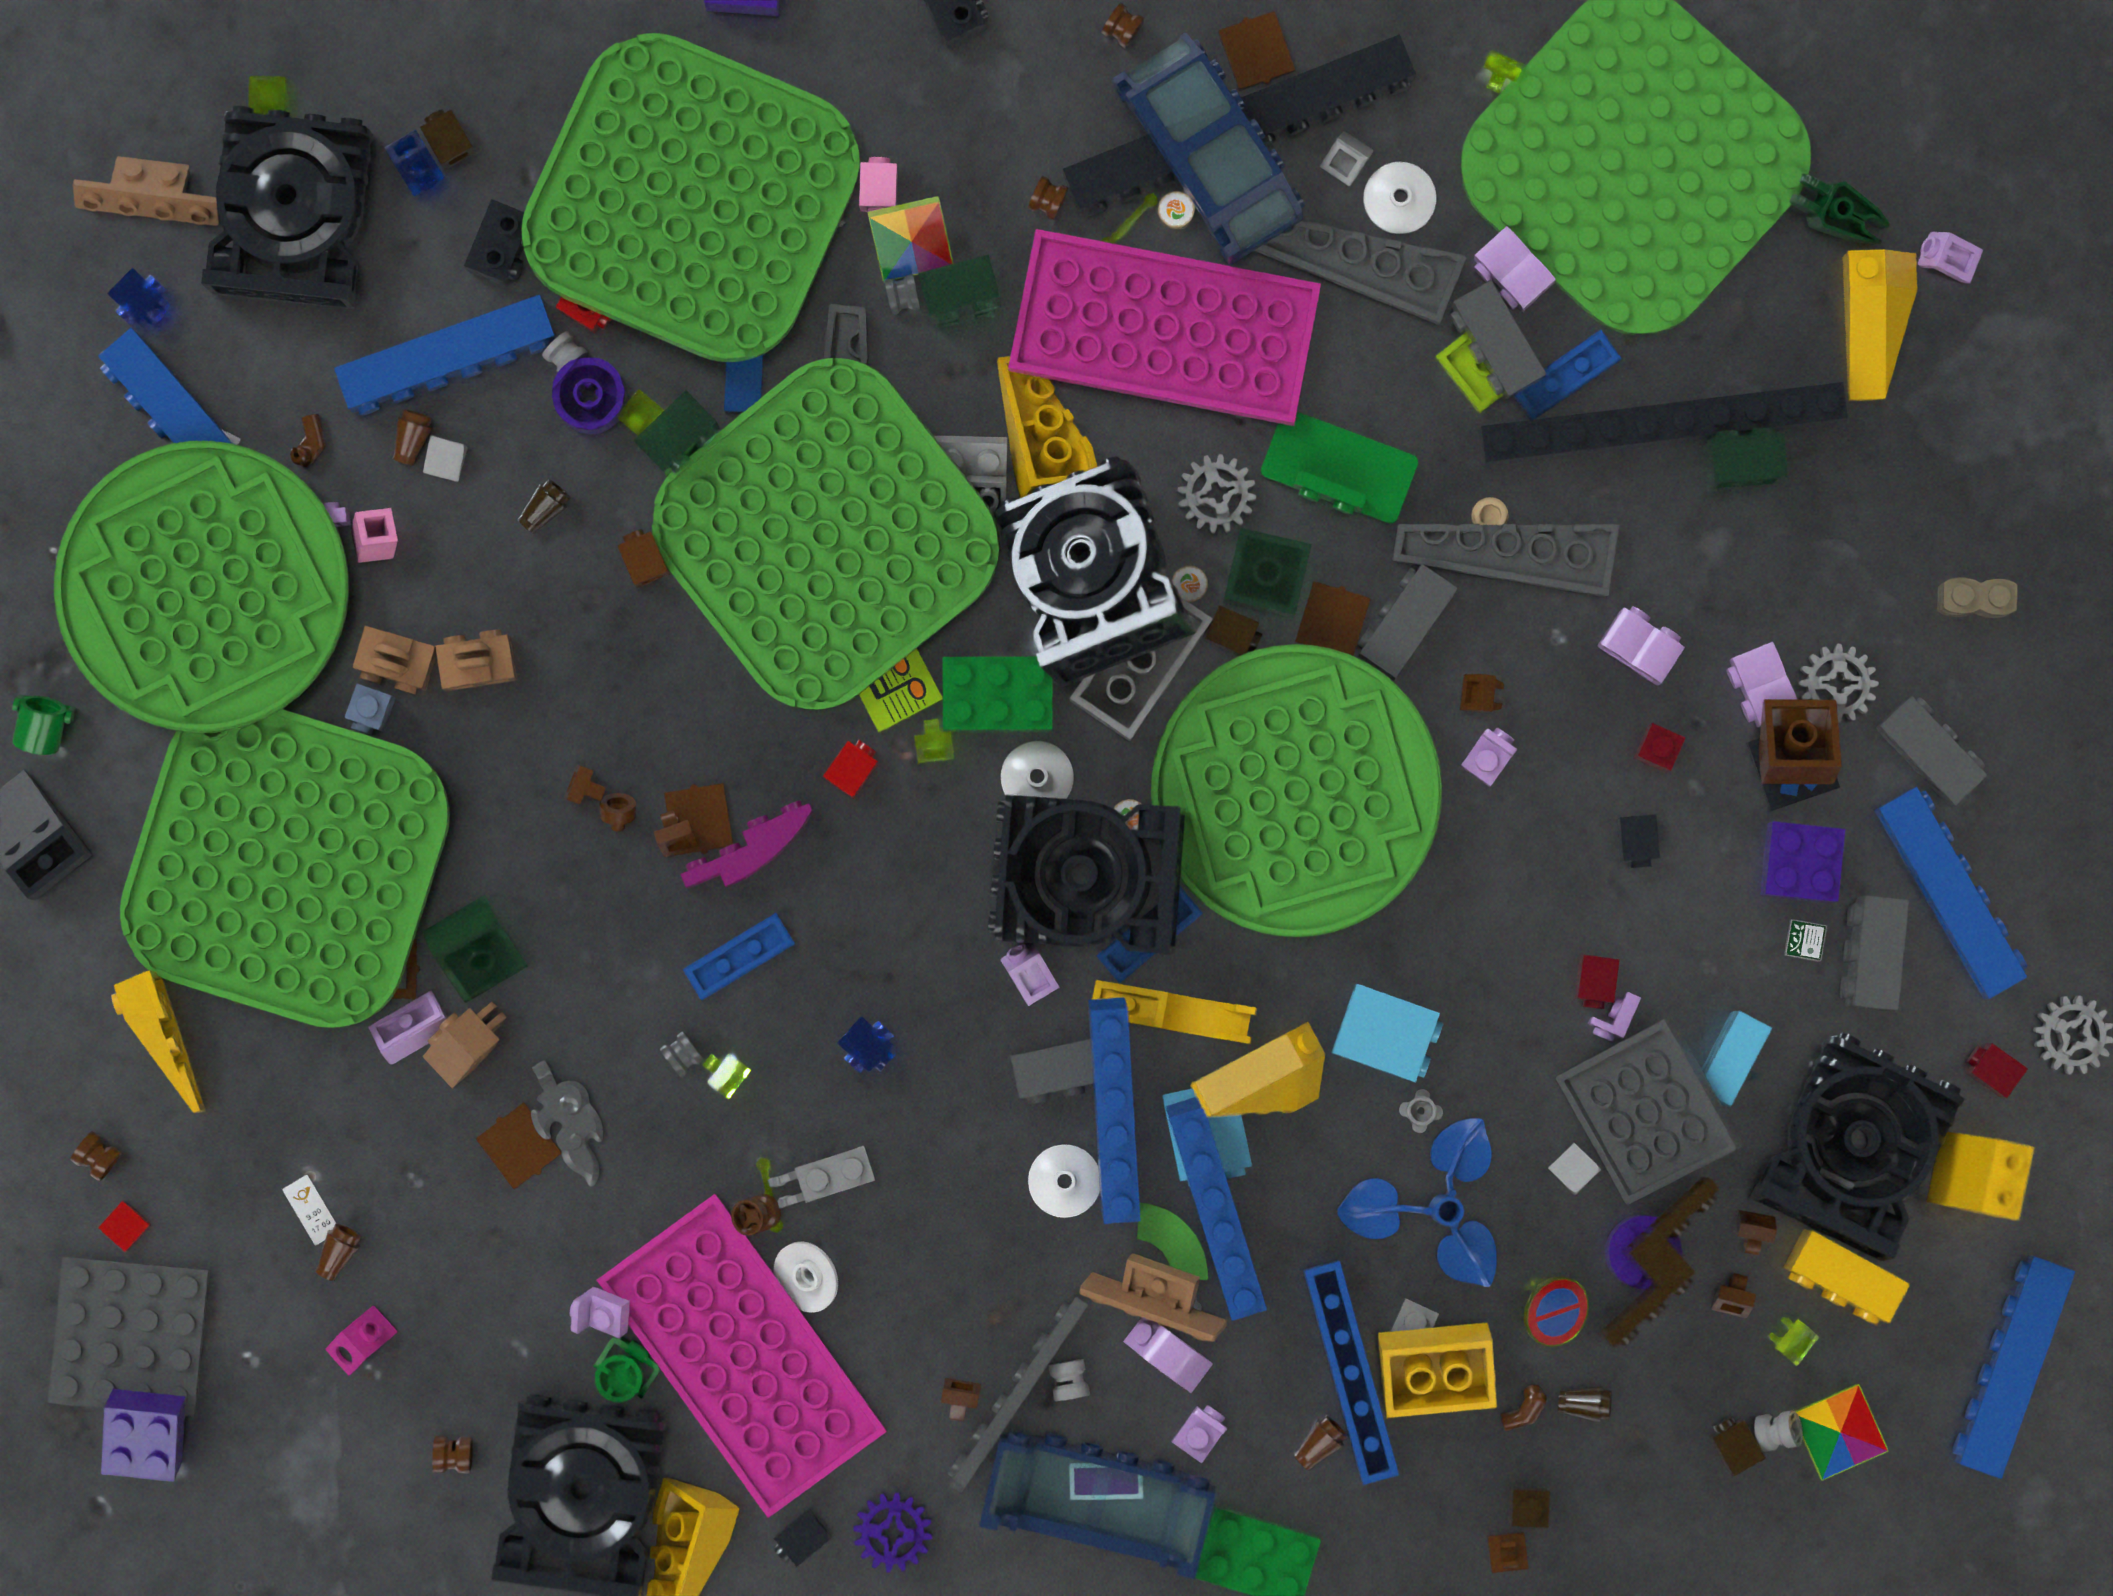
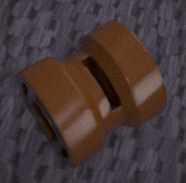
M91 1131L75 1149L70 1160L77 1166H85L86 1168L90 1166V1176L100 1182L112 1170L122 1153L113 1146L104 1149L105 1144L102 1143V1138L94 1131Z
M760 1194L739 1201L731 1212L733 1226L739 1233L746 1236L774 1228L781 1218V1209L778 1202L769 1194Z
M435 1436L432 1454L433 1472L444 1473L448 1469H455L458 1473L470 1474L473 1459V1438L460 1437L458 1440H450L447 1436Z

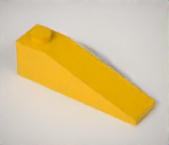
M1886 249L1852 250L1843 256L1848 401L1885 400L1917 293L1916 253Z
M1010 356L998 357L997 365L1013 471L1020 498L1032 494L1033 490L1039 486L1046 484L1054 485L1064 481L1073 472L1088 471L1098 467L1091 443L1086 436L1083 437L1073 422L1074 417L1070 410H1065L1054 393L1055 387L1050 379L1008 371Z
M149 970L115 984L116 993L112 994L111 998L117 1015L123 1014L127 1024L192 1112L206 1111L163 978L157 976L156 971Z
M1306 1022L1190 1085L1207 1117L1240 1116L1244 1113H1258V1115L1279 1111L1293 1113L1319 1099L1325 1052L1309 1022Z
M663 1478L653 1510L652 1524H657L658 1527L656 1546H650V1558L655 1559L654 1579L649 1581L647 1585V1596H699L730 1542L740 1508L717 1492L675 1479Z

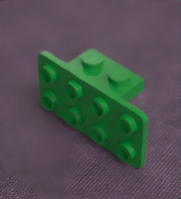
M1297 412L1294 426L1278 423L1261 467V474L1265 478L1299 490L1298 495L1305 499L1319 502L1321 498L1332 502L1333 509L1345 514L1353 515V512L1356 511L1385 523L1393 524L1398 519L1418 465V458L1410 453Z

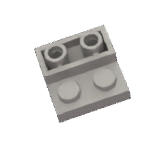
M934 436L981 495L994 515L1000 503L1006 500L1007 437Z

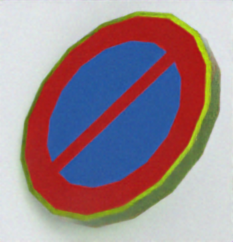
M1565 1276L1551 1277L1540 1283L1530 1294L1524 1308V1324L1527 1333L1535 1342L1547 1347L1562 1346L1574 1339L1582 1330L1588 1317L1589 1300L1586 1290L1576 1280Z

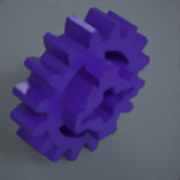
M895 1492L893 1500H888L885 1493H881L879 1504H876L871 1499L868 1500L867 1505L870 1511L868 1513L859 1511L857 1514L864 1521L863 1524L853 1526L854 1531L862 1534V1537L854 1541L855 1546L864 1545L866 1548L861 1554L862 1559L871 1555L874 1558L872 1567L876 1568L880 1562L886 1563V1572L889 1573L892 1570L893 1564H898L901 1571H906L907 1560L917 1565L919 1559L916 1553L919 1551L927 1554L929 1550L926 1545L922 1544L923 1540H930L933 1537L932 1533L924 1531V1527L932 1523L931 1519H922L920 1516L924 1512L925 1507L922 1505L916 1509L913 1508L914 1497L912 1496L906 1502L900 1501V1492ZM889 1508L888 1517L882 1522H870L879 1511ZM902 1510H905L913 1517L917 1528L906 1524L902 1518ZM893 1515H896L897 1529L903 1531V1535L897 1536L896 1541L893 1543V1549H890L889 1535L883 1533V1529L889 1528L893 1521ZM869 1537L878 1538L884 1546V1555L873 1547ZM916 1542L907 1553L897 1556L898 1547L903 1543Z

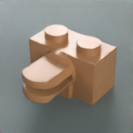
M365 626L352 668L361 671L360 679L381 684L382 678L396 682L395 689L415 694L417 688L427 690L437 656L436 647Z
M497 629L480 632V639L466 641L465 635L443 638L444 644L435 646L442 689L444 691H452L517 680L511 637L508 634L502 635L501 630Z
M493 1001L478 1014H475L470 1008L461 1016L454 1012L427 1041L431 1047L423 1055V1058L451 1088H454L474 1071L499 1042V1039L493 1032L508 1017L501 1012L487 1025L483 1023L497 1009Z

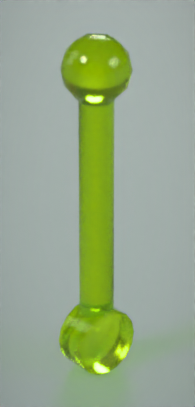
M1148 193L1144 197V203L1110 237L1106 236L1101 241L1115 244V241L1149 207L1157 205L1158 197L1154 193Z
M761 1157L756 1161V1168L761 1171L765 1194L774 1197L772 1187L768 1183V1179H770L768 1173L770 1162L767 1158ZM780 1219L779 1223L770 1230L774 1233L780 1232L783 1229V1221Z

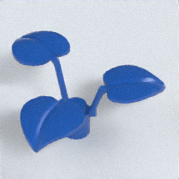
M1468 1118L1457 1121L1442 1130L1433 1141L1430 1151L1431 1163L1436 1169L1448 1172L1446 1175L1447 1194H1440L1434 1197L1429 1207L1397 1205L1398 1193L1393 1185L1379 1178L1366 1179L1354 1186L1338 1207L1337 1215L1342 1223L1351 1231L1363 1237L1383 1239L1391 1236L1399 1229L1400 1220L1397 1212L1430 1215L1436 1222L1450 1226L1452 1232L1451 1235L1445 1236L1438 1245L1437 1260L1442 1271L1457 1281L1485 1287L1491 1286L1497 1266L1494 1238L1488 1228L1477 1221H1467L1459 1230L1457 1229L1459 1222L1463 1218L1464 1208L1462 1203L1455 1198L1456 1191L1453 1184L1454 1176L1464 1182L1475 1181L1482 1177L1490 1166L1492 1152L1484 1120Z

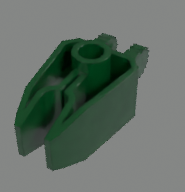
M1802 174L1799 182L1804 187L1818 193L1815 201L1812 202L1802 195L1793 194L1789 202L1808 213L1806 218L1810 228L1849 242L1881 244L1882 240L1866 230L1864 222L1866 221L1878 228H1889L1890 224L1887 218L1876 205L1846 181L1826 184L1813 176Z

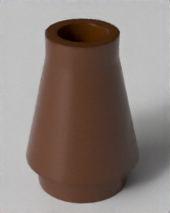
M404 409L402 417H398L393 460L414 465L418 453L433 428L430 426L431 417Z
M335 1224L332 1230L327 1231L319 1264L315 1272L327 1280L335 1281L340 1271L360 1248L358 1243L361 1236L349 1227Z
M1326 1416L1323 1421L1318 1420L1294 1457L1304 1468L1310 1471L1316 1464L1344 1446L1343 1441L1348 1435L1337 1422Z

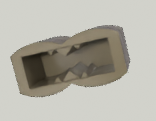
M1959 577L1947 580L1938 586L1937 611L1946 616L1963 617L1975 613L1985 618H2000L2017 610V584L2010 580L1990 579L1980 583L1974 579Z

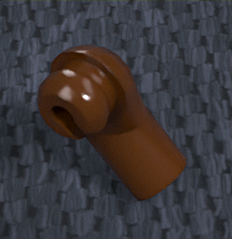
M311 414L301 418L305 438L297 448L293 447L290 452V458L296 465L305 467L313 464L325 448V438L319 414Z
M1533 1384L1525 1388L1523 1391L1525 1399L1519 1409L1500 1414L1505 1431L1530 1425L1538 1420L1547 1403V1396L1539 1385Z

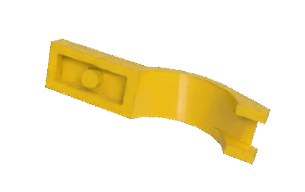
M1100 980L1095 981L1092 1000L1125 997L1128 1008V1023L1251 1044L1252 1037L1247 1036L1250 1017L1251 1015H1256L1257 1012L1255 1007L1211 1001Z

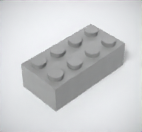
M1182 597L1181 600L1186 615L1192 621L1195 634L1084 678L1070 697V702L1129 742L1213 621V618Z

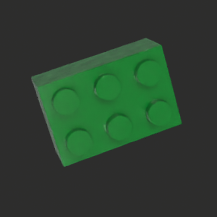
M1037 656L943 657V732H1053L1052 678L1040 667Z
M1214 1504L1195 1579L1251 1596H1304L1321 1538L1311 1533Z

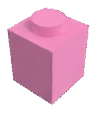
M870 157L869 163L861 162L860 211H874L897 205L898 167L897 163H890V158Z
M391 508L355 512L351 533L357 563L394 558L398 539Z

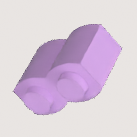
M1507 226L1474 255V260L1477 262L1474 266L1475 271L1485 282L1493 280L1502 291L1499 294L1511 310L1517 306L1523 312L1548 290L1556 280L1549 270Z
M1634 606L1630 610L1622 608L1597 646L1658 686L1662 684L1685 648L1679 643L1681 637L1667 627L1663 626L1661 630L1653 627L1648 623L1651 619L1650 616Z
M1773 642L1733 657L1730 660L1731 667L1727 668L1729 679L1734 689L1741 688L1745 701L1741 702L1743 713L1748 722H1755L1757 728L1761 726L1764 699H1797Z

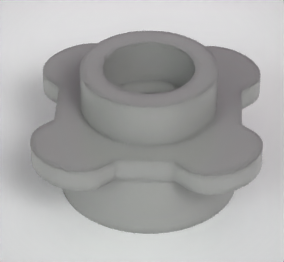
M1425 1089L1417 1090L1413 1099L1409 1102L1401 1103L1399 1107L1401 1116L1409 1119L1412 1123V1129L1417 1133L1425 1132L1428 1124L1433 1120L1441 1119L1443 1115L1442 1107L1434 1104L1430 1099V1093ZM1420 1107L1425 1110L1422 1115L1418 1114V1108Z

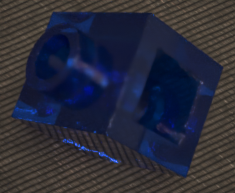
M416 129L385 147L413 196L433 188L437 182L445 178Z
M133 267L107 293L119 305L115 312L130 326L135 322L143 328L148 324L151 326L155 325L167 312L164 307L169 303L162 296L166 289L152 275L145 280Z
M863 1016L837 1042L848 1053L843 1059L859 1073L864 1068L869 1073L874 1068L881 1072L895 1056L890 1052L895 1045L889 1041L894 1035L879 1021L872 1025Z

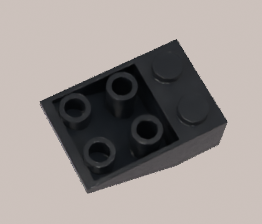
M24 769L0 788V864L26 898L36 900L90 858L92 854Z

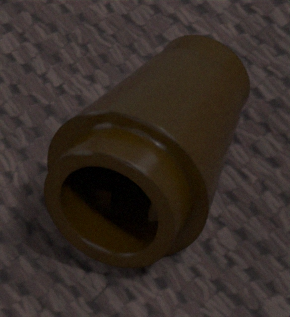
M548 479L544 485L541 483L538 485L518 521L523 527L534 534L567 508L566 503L570 496L558 484Z
M1603 1386L1567 1391L1560 1390L1558 1412L1601 1423V1419L1610 1420L1612 1408L1611 1390H1603Z

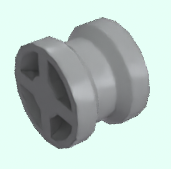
M566 331L548 345L542 356L548 362H554L558 372L569 361L587 357L588 351L583 346H577L574 343L572 334Z

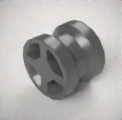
M913 274L906 275L903 280L895 281L892 278L885 280L892 315L899 314L905 308H910L911 310L920 309Z
M683 1031L677 1035L674 1043L671 1045L665 1044L660 1048L664 1057L680 1077L687 1074L688 1068L691 1065L700 1064L704 1061L701 1053Z

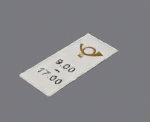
M305 1175L282 1190L316 1246L325 1240L327 1231L332 1230L336 1222L308 1175Z

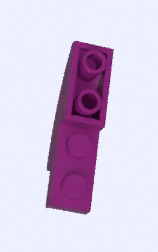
M798 800L780 808L782 812L780 816L769 820L766 814L747 822L749 829L742 831L747 846L741 848L739 842L719 850L721 857L707 862L706 857H702L686 864L687 871L680 874L685 887L689 889L721 875L725 887L728 888L753 875L775 859L796 838L813 813L811 805L809 803L802 805L801 801Z

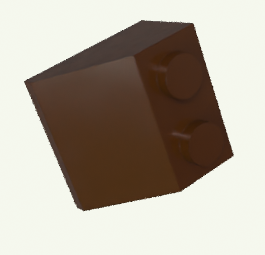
M1763 700L1759 741L1761 784H1834L1842 768L1836 700Z

